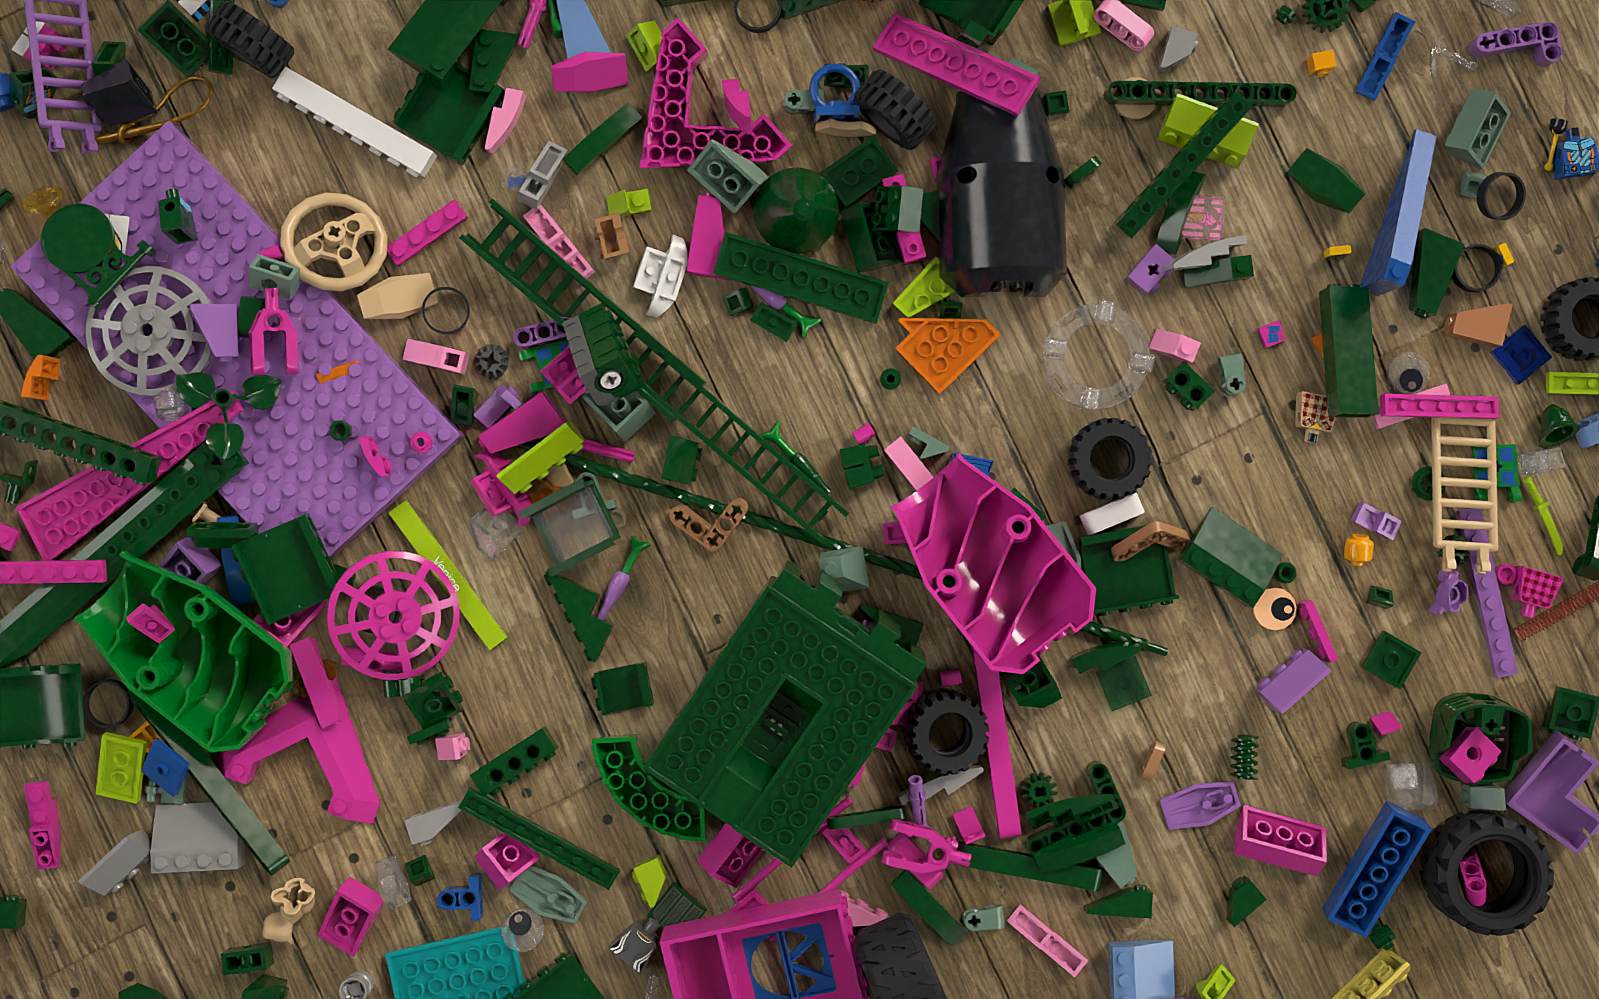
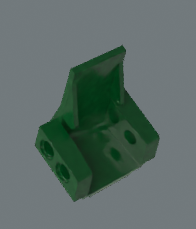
M921 0L919 4L963 29L956 40L977 49L983 40L992 46L1006 30L1024 0Z

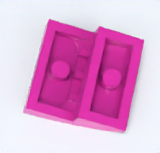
M570 346L566 347L540 370L569 404L587 390L578 376Z

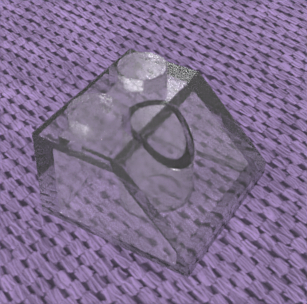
M1428 762L1384 764L1387 801L1405 810L1439 809L1437 785Z

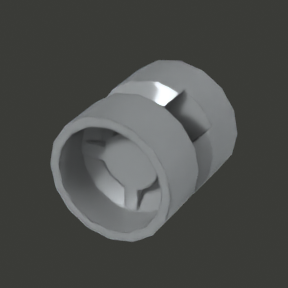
M363 970L351 973L340 985V998L366 999L373 991L374 980L372 976Z

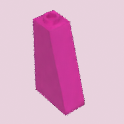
M704 193V196H698L687 273L730 281V279L713 274L725 231L721 201L712 193Z
M542 390L480 433L478 436L480 440L478 442L485 451L489 450L492 454L550 435L566 421L544 390Z

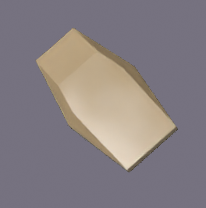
M430 273L396 276L383 280L357 294L364 319H403L422 310L423 301L434 290ZM436 293L428 298L425 308L438 303Z

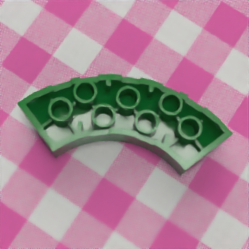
M637 734L611 735L592 739L593 754L603 783L617 804L630 814L633 819L664 836L667 835L688 841H706L705 808L702 809L643 769L646 762L639 748Z

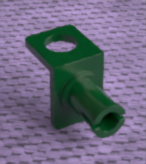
M31 460L25 463L22 477L10 473L0 474V480L8 483L4 498L5 502L19 503L21 486L34 484L38 460Z

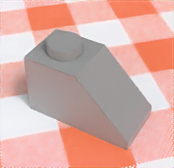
M1172 26L1168 31L1156 72L1162 73L1186 60L1191 53L1194 54L1198 45V41L1195 40L1197 33Z

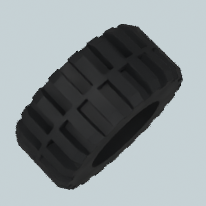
M230 1L223 2L206 25V32L217 42L271 79L279 77L294 55L293 46L284 40L283 37L252 14Z
M884 70L873 71L854 93L853 101L855 105H859L861 114L878 131L883 133L885 137L898 144L901 148L906 150L916 149L935 127V116L932 115L933 113L926 103L911 88L902 83L901 80Z
M1585 277L1559 286L1556 291L1548 296L1550 301L1544 302L1542 307L1545 313L1540 315V321H1544L1541 331L1542 333L1546 332L1547 338H1545L1547 344L1552 343L1554 345L1552 350L1556 353L1563 352L1562 357L1567 359L1573 358L1574 361H1588L1599 358V332L1593 339H1587L1576 331L1572 322V312L1579 300L1589 301L1599 311V277L1595 279L1593 277Z
M1103 418L1081 428L1079 433L1071 440L1072 444L1067 452L1069 454L1067 466L1070 467L1069 474L1071 478H1074V484L1084 490V493L1088 496L1091 495L1100 500L1125 498L1135 493L1138 488H1141L1145 484L1144 480L1151 473L1149 468L1153 465V459H1150L1152 448L1151 446L1148 447L1146 442L1148 438L1140 433L1141 429L1139 427L1131 425V422L1127 420ZM1101 440H1117L1127 450L1129 457L1128 467L1116 479H1104L1098 476L1091 467L1090 453L1093 447Z
M940 689V692L936 690L929 691L928 696L922 695L918 698L920 702L917 705L913 703L910 706L912 712L910 715L906 714L904 720L907 722V726H903V733L906 735L904 738L905 745L909 748L908 751L911 756L932 772L936 771L941 775H946L947 772L951 775L958 774L959 769L964 772L969 769L968 765L970 763L975 765L979 761L977 759L979 754L983 755L986 751L983 745L984 743L988 744L989 737L986 735V732H989V724L985 722L987 717L980 710L981 707L976 702L958 691H950L948 689ZM949 712L959 715L963 723V732L960 740L947 750L934 749L929 743V729L933 721L940 715Z

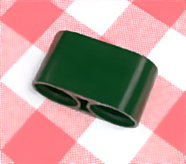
M241 297L237 324L239 337L249 338V331L259 310L265 308V298Z

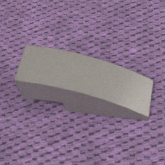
M548 141L529 170V176L518 191L519 202L535 210L538 209L563 163L562 159L566 156L567 149Z

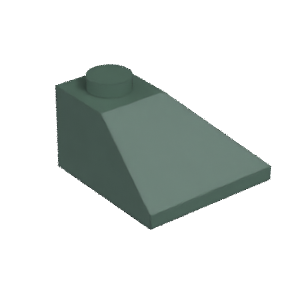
M863 546L820 553L819 564L821 573L823 571L843 584L842 592L870 588Z

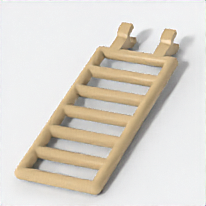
M1432 418L1433 546L1443 549L1441 572H1451L1456 569L1455 549L1477 551L1476 574H1486V572H1491L1489 552H1496L1498 550L1496 422L1494 419ZM1440 424L1487 427V439L1441 436ZM1441 444L1487 447V459L1441 456ZM1441 465L1487 468L1488 480L1441 477ZM1441 486L1488 489V501L1442 498ZM1442 507L1488 510L1489 522L1442 519ZM1442 528L1489 531V543L1442 540Z

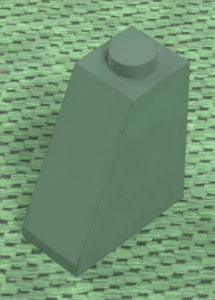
M1121 821L1116 824L1120 827L1126 844L1095 857L1120 888L1131 885L1135 881L1134 877L1137 876L1125 825Z

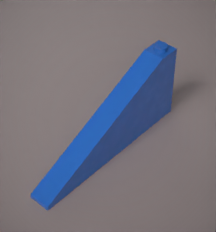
M1418 129L1414 131L1360 283V287L1369 288V293L1377 296L1404 286L1412 265L1436 141L1435 135Z

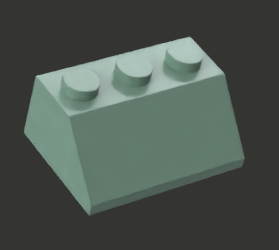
M1472 89L1470 95L1465 100L1460 115L1456 118L1451 133L1446 138L1444 146L1452 156L1479 169H1484L1511 112L1496 92Z

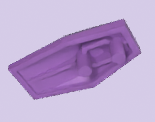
M1233 781L1196 783L1160 799L1169 830L1211 825L1241 806Z

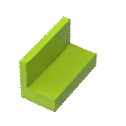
M655 20L639 23L626 34L646 72L656 68L660 51L662 32Z

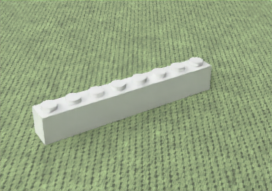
M287 67L281 72L272 88L278 93L276 97L286 103L292 101L296 104L295 108L305 114L308 111L313 113L315 120L324 125L326 122L332 124V129L341 135H344L346 132L352 136L350 139L360 146L365 143L370 146L369 151L378 156H381V154L389 157L387 159L388 162L397 167L400 164L407 168L406 172L416 178L418 175L425 178L437 158L433 151Z

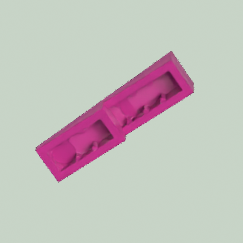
M307 637L290 644L321 728H326L343 721L332 681L326 675L317 640Z

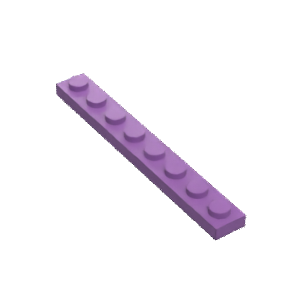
M1468 508L1457 511L1458 520L1484 522L1481 509ZM1461 529L1462 536L1466 538L1465 542L1489 543L1486 530ZM1469 550L1471 555L1468 559V564L1494 677L1500 678L1518 674L1491 552H1489L1491 572L1476 574L1477 551Z

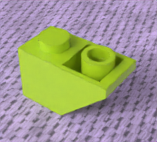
M659 854L635 864L634 871L632 872L635 883H640L643 890L640 892L645 904H649L650 908L655 906L667 875Z

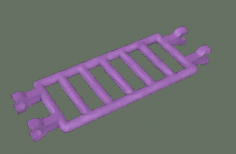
M24 0L38 123L40 127L48 128L49 152H59V149H65V143L61 135V129L82 131V154L91 155L92 151H98L94 132L102 130L101 121L94 111L95 108L92 105L88 106L83 101L45 98L44 86L82 89L81 84L86 81L42 77L41 64L86 69L87 81L95 77L91 65L94 58L87 1L37 0L78 6L80 18L37 13L34 11L33 0ZM36 21L81 27L82 39L37 34ZM38 43L83 48L85 60L40 55ZM46 107L91 111L92 123L47 119Z

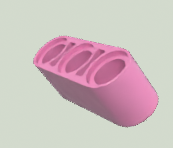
M1104 0L1093 14L1095 21L1134 51L1140 52L1144 50L1154 37L1153 28L1118 0Z

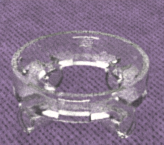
M1098 300L1096 304L1083 305L1066 313L1049 330L1042 348L1043 372L1051 389L1065 402L1086 410L1106 409L1127 400L1139 389L1146 374L1152 372L1155 355L1149 354L1147 338L1140 325L1125 311L1117 308L1116 302L1108 300ZM1079 313L1081 317L1076 318L1063 329L1061 323L1066 324L1074 318L1072 315ZM1088 324H1104L1114 328L1122 335L1129 349V364L1125 374L1116 384L1105 389L1088 388L1078 384L1069 375L1064 363L1069 337L1077 329ZM1057 373L1061 382L1069 389L1067 392L1062 393L1060 391L1063 387L1056 378L1052 380V374ZM1129 384L1131 385V388L1128 390V392L1127 390H1125L1123 393L1117 396V400H1115L1112 397L1123 391Z

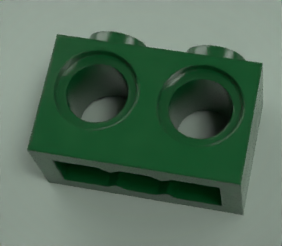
M1185 361L1179 363L1162 381L1165 384L1164 388L1171 395L1176 394L1181 399V405L1187 410H1197L1215 392ZM1176 375H1181L1184 378L1182 386L1176 384ZM1193 389L1199 393L1197 401H1194L1190 396Z

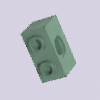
M258 254L249 266V287L265 292L264 288H279L278 296L291 300L299 288L300 267Z

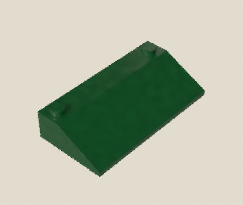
M425 0L389 46L388 51L442 88L454 73L456 61L499 5L504 7L508 0Z

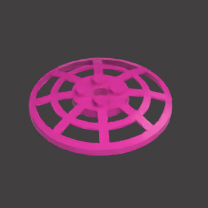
M393 550L366 556L347 569L337 581L330 595L327 607L328 631L333 645L340 656L357 671L383 680L410 678L433 667L451 647L456 637L460 617L458 597L446 574L433 562L418 554ZM404 558L416 561L422 565L416 575L400 571L389 572L386 559ZM377 561L380 574L367 580L358 590L346 583L359 569ZM429 569L435 572L444 582L451 596L450 598L438 601L433 589L423 581ZM401 578L412 582L407 591L403 592L393 590L391 579ZM382 581L384 593L375 599L364 594L372 585ZM419 587L426 591L432 603L419 606L413 598ZM343 591L353 597L348 610V624L335 626V606L340 592ZM358 602L369 607L368 620L355 622V611ZM453 606V625L450 636L446 641L436 636L441 623V609ZM391 612H400L401 619L398 622H391L389 620ZM434 612V624L431 632L420 627L422 615ZM371 628L372 632L377 636L371 647H368L362 641L358 631ZM351 632L356 644L366 653L360 663L354 661L346 653L337 635ZM415 634L425 639L424 643L418 648L408 652L406 640ZM385 642L397 643L399 655L381 654L379 650ZM431 643L442 648L430 662L418 669L412 670L410 659L422 653ZM374 658L387 662L401 661L403 673L384 674L367 669V667Z

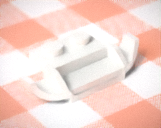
M672 234L671 244L666 253L648 246L645 248L633 288L652 294V301L646 312L648 316L657 318L676 300L688 264V251L682 237Z

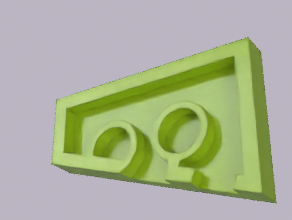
M934 257L892 303L906 318L915 315L955 292L939 276V259L937 257Z

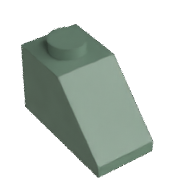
M1462 784L1463 790L1460 791V797L1465 806L1474 809L1506 810L1504 788L1494 784Z

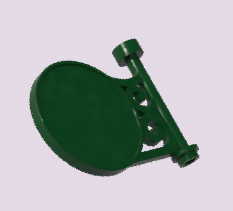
M82 203L66 205L55 211L45 222L41 233V246L45 257L51 264L64 271L89 293L87 302L96 310L99 307H103L101 302L146 255L151 257L156 252L155 249L142 239L137 244L140 249L133 256H127L122 253L116 244L114 228L109 218L98 208ZM111 259H116L115 262H111V264L114 267L121 266L122 259L126 261V263L119 270H112L109 267V261ZM87 273L86 279L93 285L100 284L96 287H90L75 274ZM100 273L102 276V280L98 276H96L94 279L92 277L94 274Z

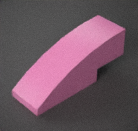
M506 88L502 108L493 107L485 150L488 153L493 154L504 143L515 127L526 99L523 91Z

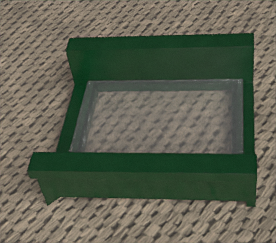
M581 478L519 511L522 519L532 517L555 564V566L547 569L551 577L615 545L614 541L621 538L594 480L585 482Z

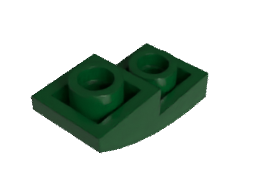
M838 63L849 67L857 75L860 86L869 77L868 64L846 65L845 63ZM831 72L824 76V86L852 88L850 80L841 73Z

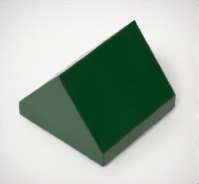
M940 300L939 319H961L963 303Z
M1371 585L1366 604L1384 609L1393 607L1392 590Z

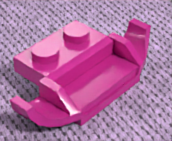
M489 450L476 454V459H482L487 467L484 469L485 473L470 480V483L491 517L493 518L506 510H509L510 513L515 511L518 516L517 525L519 528L526 525L531 517L522 519L519 511L532 505L529 490H526L524 493H521L519 490L514 494L496 477L498 473L512 464L509 459L506 460L496 452L491 454Z

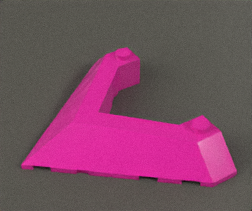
M679 17L662 31L639 168L691 166L712 139L751 162L777 161L792 145L764 113L751 124L752 134H747L740 128L690 125L693 69L709 53Z
M336 674L328 679L332 681L343 721L326 728H321L308 692H305L265 717L267 724L242 748L216 752L213 763L223 776L247 784L253 781L260 760L308 737L334 792L327 813L346 820L374 823L381 802L374 789L373 779L368 766H366L353 722L350 720L344 696L341 694L337 683Z

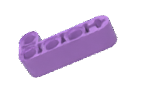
M1543 22L1483 33L1472 40L1468 46L1469 53L1478 58L1533 48L1535 61L1541 67L1550 66L1562 56L1559 29L1553 22ZM1542 30L1547 33V38L1542 35ZM1521 34L1526 37V42L1522 40ZM1500 38L1505 40L1506 46L1501 44ZM1546 51L1551 54V59L1546 56Z

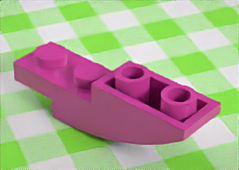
M48 780L26 783L24 790L32 824L29 834L37 870L57 868L60 866L61 835L56 797L52 798Z

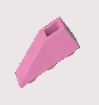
M407 339L402 359L465 375L470 354L439 345Z
M841 890L842 896L846 895L848 915L851 916L853 926H870L888 918V913L884 910L869 908L867 902L861 899L855 901L849 898L848 893Z

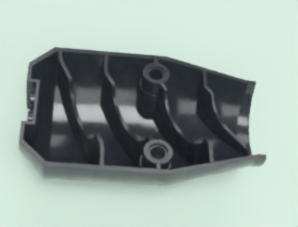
M1038 88L1035 89L1018 117L965 92H957L956 104L937 173L940 225L939 276L961 298L983 297L989 292H1001V289H1009V292H1021L1024 289V297H1045L1067 274L1064 169L1041 103L1040 90ZM957 178L962 179L965 184L960 183Z

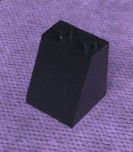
M127 59L122 60L81 84L83 92L81 96L88 106L92 105L100 121L103 122L105 120L110 127L157 112L152 91Z

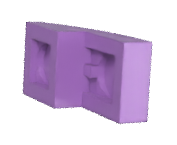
M1364 502L1358 503L1351 522L1390 540H1394L1402 522L1394 516L1381 512Z

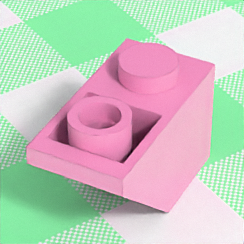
M465 732L440 736L435 739L438 760L461 759L468 754L467 750H470V741L468 737L465 738Z

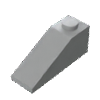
M462 800L405 819V825L412 845L419 843V846L431 843V839L461 811L458 806Z

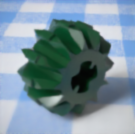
M1033 772L1031 773V781L1027 777L1024 778L1028 785H1021V789L1026 791L1021 796L1022 798H1028L1026 801L1027 805H1031L1034 802V808L1036 809L1040 803L1042 806L1046 805L1047 800L1050 803L1054 802L1050 796H1055L1058 792L1051 789L1055 788L1057 784L1055 782L1050 783L1052 779L1050 775L1044 778V773L1040 772L1037 778ZM1039 787L1043 790V793H1037L1034 789Z

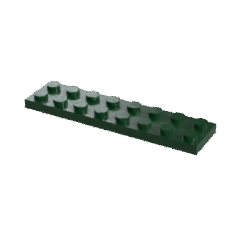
M728 232L724 233L713 271L714 275L874 324L878 322L889 283Z

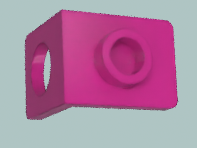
M972 806L953 814L965 844L985 837V833Z

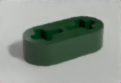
M1095 155L1064 179V182L1069 188H1072L1100 167L1102 163Z

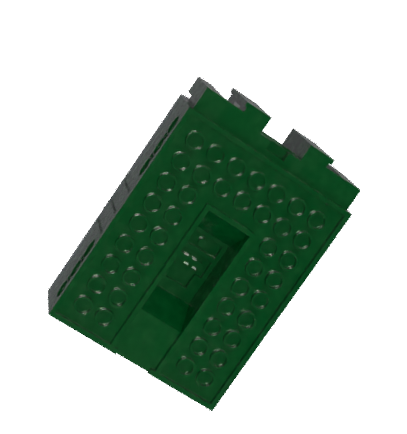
M787 560L778 576L770 577L726 642L723 650L715 658L711 668L707 670L698 687L694 689L652 751L643 769L702 809L705 808L733 827L732 829L792 868L918 687L917 677L926 666L924 651L912 641H909L904 649L894 642L901 637L900 623L879 609L867 627L836 607V604L842 597L843 584L822 571L819 581L813 588L799 579L802 567Z

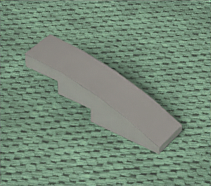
M1246 235L1226 238L1197 247L1163 266V271L1201 268L1211 265V258L1228 255L1229 248L1247 244Z
M980 764L969 766V769L964 772L959 769L958 774L951 775L947 772L946 775L937 774L923 780L922 784L923 790L926 793V800L943 788L950 795L982 773L984 769ZM910 787L898 794V798L903 805L910 801L908 796Z

